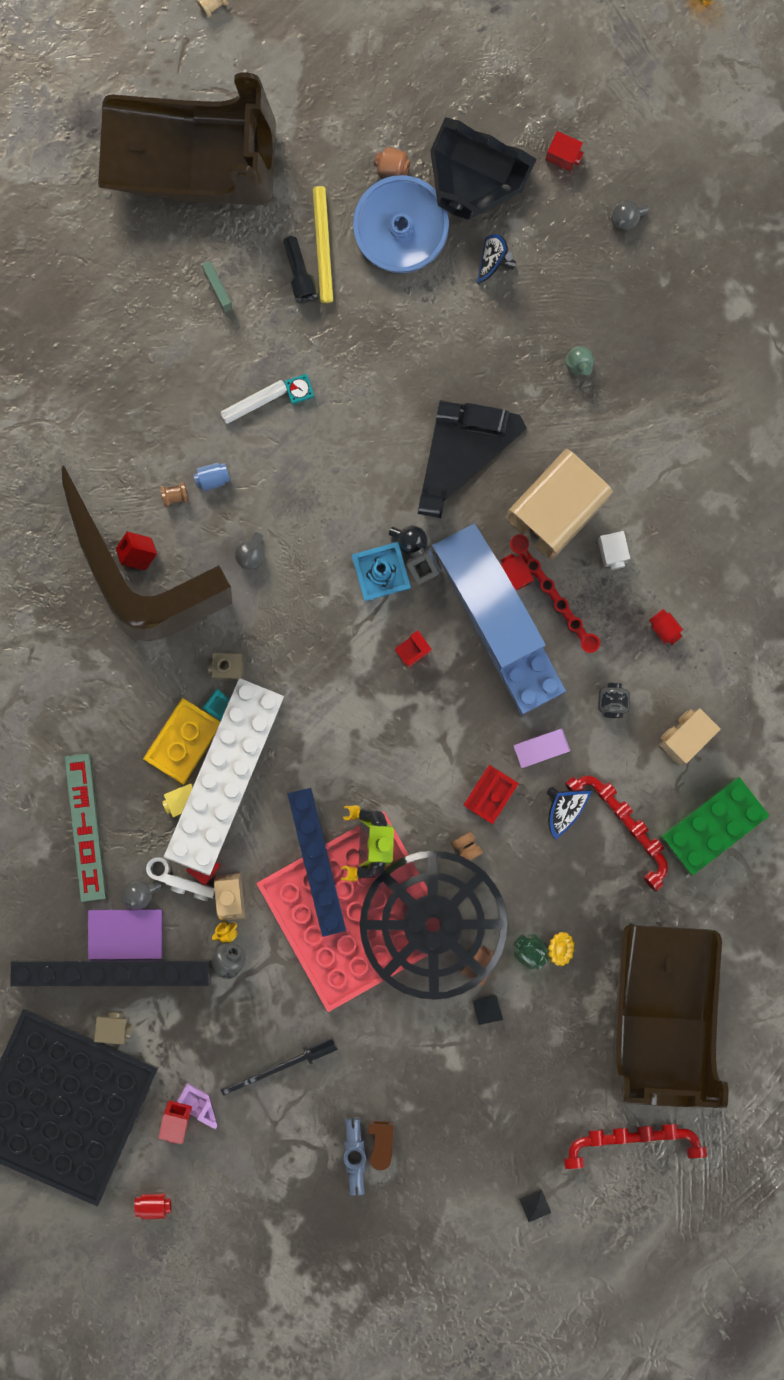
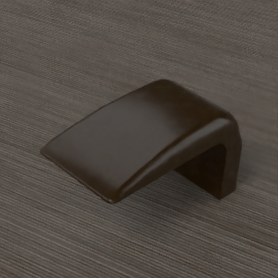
M62 466V485L80 546L110 610L126 634L136 640L149 642L162 639L233 603L231 586L219 565L155 596H141L134 593L123 579L65 466Z

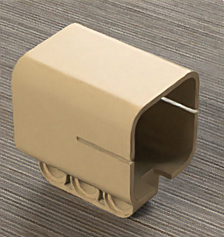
M565 449L512 505L507 512L506 520L522 535L529 529L536 534L539 539L533 546L548 559L553 560L608 501L613 490L572 451Z

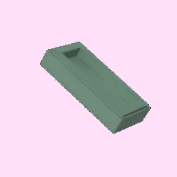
M208 261L202 264L203 271L223 311L226 313L232 310V303L212 263Z

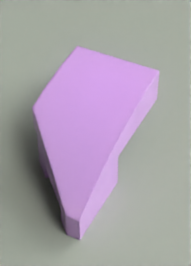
M186 1083L176 1102L192 1106L191 1115L197 1117V1120L216 1129L217 1123L209 1094Z

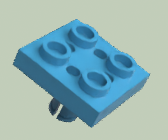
M398 542L352 554L364 602L411 589ZM382 581H387L388 585L386 587H383L382 585H386V582Z

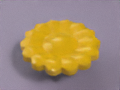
M559 932L558 935L555 934L554 938L550 940L548 947L549 957H551V962L557 966H564L573 958L575 943L572 940V936H569L568 933Z

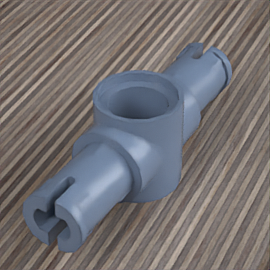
M352 1118L345 1119L347 1141L344 1142V1163L346 1165V1173L349 1174V1195L352 1196L356 1195V1187H358V1195L365 1194L363 1172L366 1171V1151L364 1149V1141L361 1140V1118H354V1127L352 1126ZM355 1150L361 1153L362 1158L359 1162H352L349 1160L348 1154Z

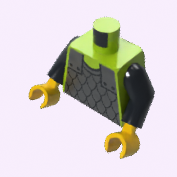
M357 805L344 806L345 809L347 808L350 811V816H343L344 820L360 819L358 869L350 866L341 867V870L348 871L347 876L341 879L354 882L358 878L365 879L381 876L385 867L393 861V826L387 823L385 815L380 811L360 809Z

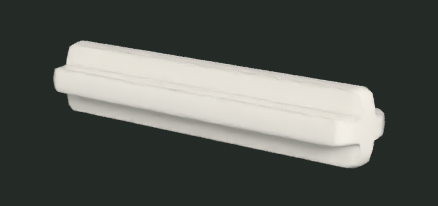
M279 380L222 410L221 416L225 423H230L285 394L287 388L284 382Z

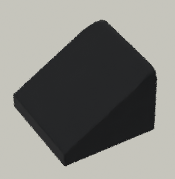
M497 995L472 1001L479 1025L503 1020Z

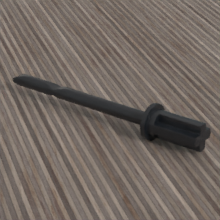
M329 1037L309 1047L305 1045L303 1046L304 1053L220 1090L224 1096L304 1060H308L309 1064H313L314 1060L338 1050L334 1038Z

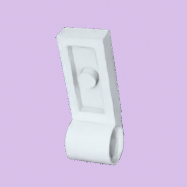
M161 857L153 858L148 862L146 867L147 874L152 879L170 885L171 891L184 894L185 890L195 893L194 898L208 901L209 897L215 898L214 887L170 874L171 865L167 859ZM158 861L162 862L165 866V871L160 876L153 872V865Z

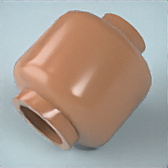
M386 147L382 153L378 152L374 161V166L377 167V174L382 178L397 175L407 176L411 160H408L406 152L393 147Z

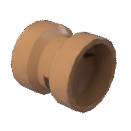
M472 831L451 842L452 847L459 852V856L468 860L484 853L481 847L476 845L474 841L475 836Z

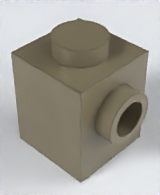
M213 653V659H208V673L212 674V678L215 680L243 679L244 656L242 654Z
M109 1012L108 1016H97L94 1042L124 1045L127 1039H131L133 1025L129 1024V1017H123L122 1012Z

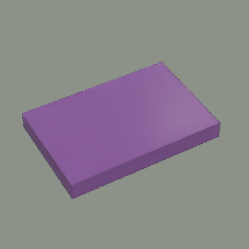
M163 909L88 910V959H162Z

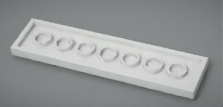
M243 679L238 680L164 858L210 876L284 696Z

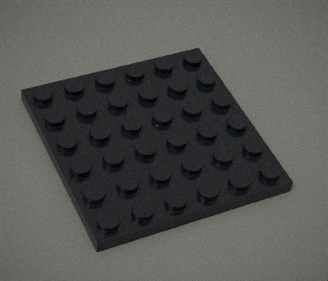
M23 1009L0 1060V1164L98 1207L159 1067L107 1044L94 1042V1039L27 1009Z

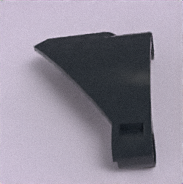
M440 400L417 514L441 519L444 502L527 429L521 416L510 413L507 410L488 406Z

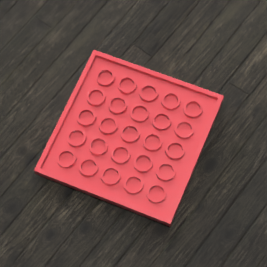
M383 811L382 813L385 815V818H386V820H387V823L392 826V824H391L390 820L388 819V817H387L385 811ZM360 825L325 844L346 927L345 932L322 937L303 857L256 883L327 1012L384 981L370 964L365 954L360 934V916L363 902L369 888L377 877L358 878L354 882L341 879L345 878L348 874V871L341 870V867L350 866L357 869L359 867ZM395 829L392 863L409 855ZM410 862L396 869L390 875L399 884H402L411 877L420 874L414 863ZM424 881L406 889L415 900L428 895V888ZM384 882L378 887L371 900L367 920H382L385 904L393 893ZM399 897L392 907L389 920H404L405 913L409 907ZM435 917L429 918L426 922V927L430 932L438 931L441 925L439 919ZM367 930L372 952L384 969L393 957L385 945L382 930ZM389 930L392 943L396 950L400 952L409 943L404 930ZM416 949L406 960L414 964L428 956V954ZM400 965V967L391 976L397 974L405 968H403Z

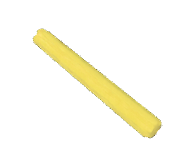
M316 186L313 188L320 301L321 303L333 302L326 189L324 186Z

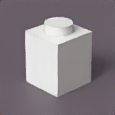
M624 531L602 535L598 538L604 568L610 566L611 570L625 567V563L630 560Z

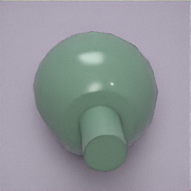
M584 346L572 348L565 359L567 369L575 375H590L594 365V355L591 350Z

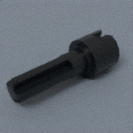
M288 236L283 240L294 276L291 286L296 302L307 303L317 298V287L314 277L307 274L297 238Z

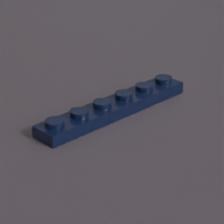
M312 788L287 793L322 937L345 932L346 927Z

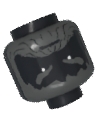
M608 683L607 688L599 690L598 710L604 713L606 718H623V714H627L630 710L629 690L622 688L621 683Z

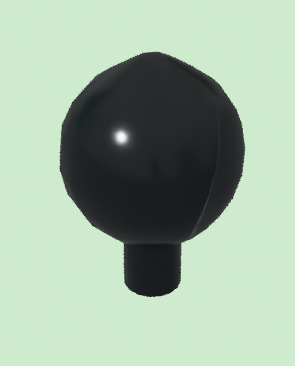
M411 525L402 530L391 527L389 531V536L398 539L399 547L407 554L417 552L422 547L425 549L428 545L425 531L418 526Z

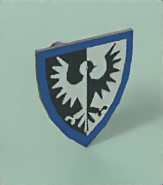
M498 234L485 238L477 279L478 284L489 279L499 266L511 270L515 268L516 261L512 260L513 254L508 251L505 239Z
M554 787L548 789L547 795L553 799L549 810L548 825L555 840L565 833L580 816L590 797L591 789L560 792Z

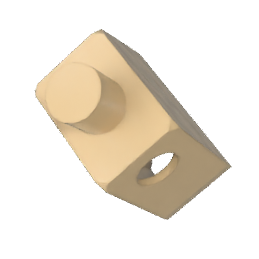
M241 872L216 875L214 888L217 917L220 921L245 919Z

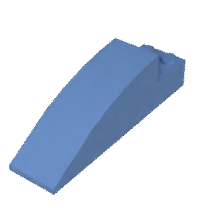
M475 523L433 544L432 547L520 715L564 694L566 690L544 650L545 643Z

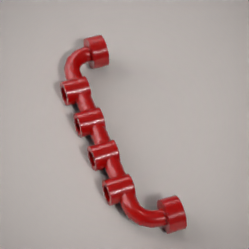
M522 534L513 536L510 541L512 552L522 555L530 573L540 583L541 591L548 594L554 603L555 611L563 615L568 622V629L580 639L581 649L586 653L596 652L600 647L598 636L592 633L587 634L584 630L581 619L575 617L569 608L568 601L562 598L555 589L554 581L547 578L541 569L539 560L533 558L528 551V538ZM535 562L538 568L531 570L529 564ZM545 582L551 583L552 588L550 590L543 588ZM560 601L566 604V608L563 610L557 608V603ZM571 622H579L580 627L578 629H573L571 627Z
M590 775L582 776L577 780L574 777L570 778L565 783L569 791L584 790L583 787L586 785L592 786L597 791L598 796L612 809L614 815L628 828L630 834L640 842L646 853L656 861L658 871L656 873L650 871L643 878L648 886L657 892L664 886L662 880L668 870L667 861L661 853L664 850L663 845L656 838L651 841L645 833L649 831L647 826L641 820L635 823L630 817V814L633 812L632 808L625 801L619 803L614 798L617 791L609 782L604 785L596 777Z
M677 1124L662 1125V1130L653 1131L652 1126L637 1127L638 1132L628 1133V1128L613 1129V1134L604 1135L603 1130L588 1131L589 1136L578 1138L572 1143L569 1148V1158H564L565 1169L584 1168V1157H578V1153L581 1148L589 1146L684 1138L691 1143V1147L687 1148L688 1158L707 1157L706 1146H701L700 1139L695 1132L684 1128L677 1129Z

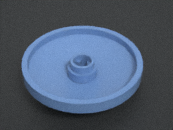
M397 175L384 178L366 190L356 206L353 229L361 252L372 264L388 272L409 273L427 266L440 254L448 237L449 218L448 212L438 206L436 190L430 184L416 177Z

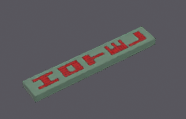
M90 754L65 756L81 902L106 899Z

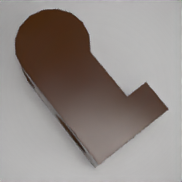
M369 1120L368 1134H375L374 1148L370 1153V1164L376 1170H385L391 1164L394 1122Z

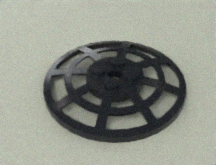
M418 852L392 863L372 883L361 909V941L370 964L379 976L393 988L404 994L421 999L451 998L476 987L496 966L502 955L507 937L506 908L495 883L475 863L449 852ZM428 858V873L413 876L402 884H399L390 875L407 863ZM438 858L460 863L476 874L465 884L453 876L438 873ZM438 880L448 882L458 887L460 891L451 900L438 895ZM428 881V895L415 900L406 891L407 888L416 883ZM483 881L495 898L500 919H485L481 903L473 892ZM384 882L393 893L385 904L382 920H367L371 900L378 887ZM399 897L409 907L405 913L404 920H389L392 907ZM467 897L475 908L477 919H462L457 907ZM435 917L439 919L441 925L438 931L430 932L427 929L426 922L429 918ZM477 929L475 942L471 950L467 952L458 943L462 930ZM485 929H500L496 950L490 962L484 968L474 957L482 945ZM367 930H382L385 945L393 957L384 969L372 952ZM389 930H404L409 943L400 952L393 945ZM417 949L422 953L428 954L429 969L417 967L406 959ZM451 949L461 959L450 967L439 969L438 954L445 953ZM401 965L414 974L429 977V992L409 988L396 981L391 975ZM466 965L477 974L470 982L458 988L439 992V977L455 973Z

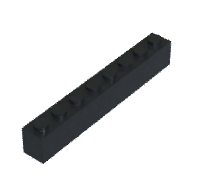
M211 959L11 961L10 986H209L211 984Z

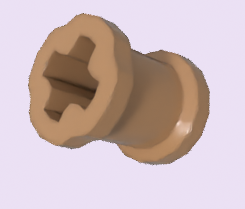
M184 481L180 482V485L167 488L165 486L160 487L165 508L173 503L183 501L189 503Z

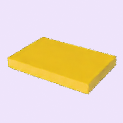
M182 698L143 759L185 785L211 745L220 721Z

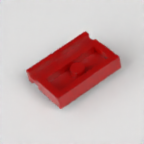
M489 764L463 806L493 825L519 783Z

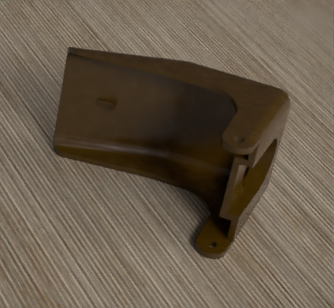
M248 72L235 74L234 83L239 95L226 101H188L115 94L106 96L102 102L98 186L103 189L191 203L267 204L273 195L276 120L259 77Z
M628 925L624 928L615 1009L611 1087L612 1096L618 1103L688 1108H727L729 1097L728 1083L719 1079L716 1065L717 1016L722 938L721 934L717 931Z

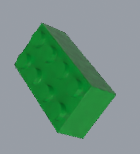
M736 777L662 833L659 838L687 875L693 876L770 815L740 777Z

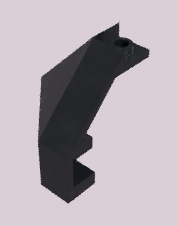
M445 117L430 150L437 204L449 213L469 220L522 193L537 159L522 149L505 145L489 134L475 131L459 120Z

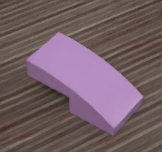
M563 728L513 745L521 768L570 752Z

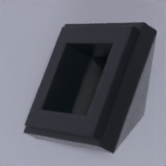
M542 1189L519 1198L528 1222L551 1213Z

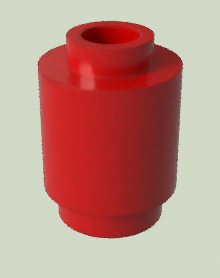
M662 609L649 620L652 624L651 628L664 644L669 642L673 645L683 637L680 632L684 629L670 612L667 613L665 609Z
M166 1193L142 1194L141 1197H135V1217H141L142 1220L166 1219L167 1214H171V1198H167Z

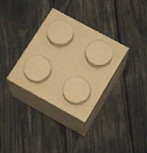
M700 708L694 711L692 709L686 711L677 720L680 724L676 728L674 726L669 728L660 737L663 741L659 746L679 766L687 764L721 730Z

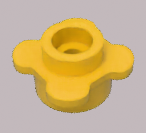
M223 921L215 929L212 940H219L222 944L232 942L237 936L236 922L228 923Z

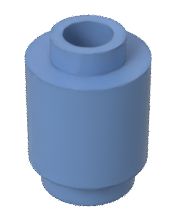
M217 462L197 468L198 473L193 474L197 488L202 487L203 492L225 486V483L230 482L225 463L219 464Z

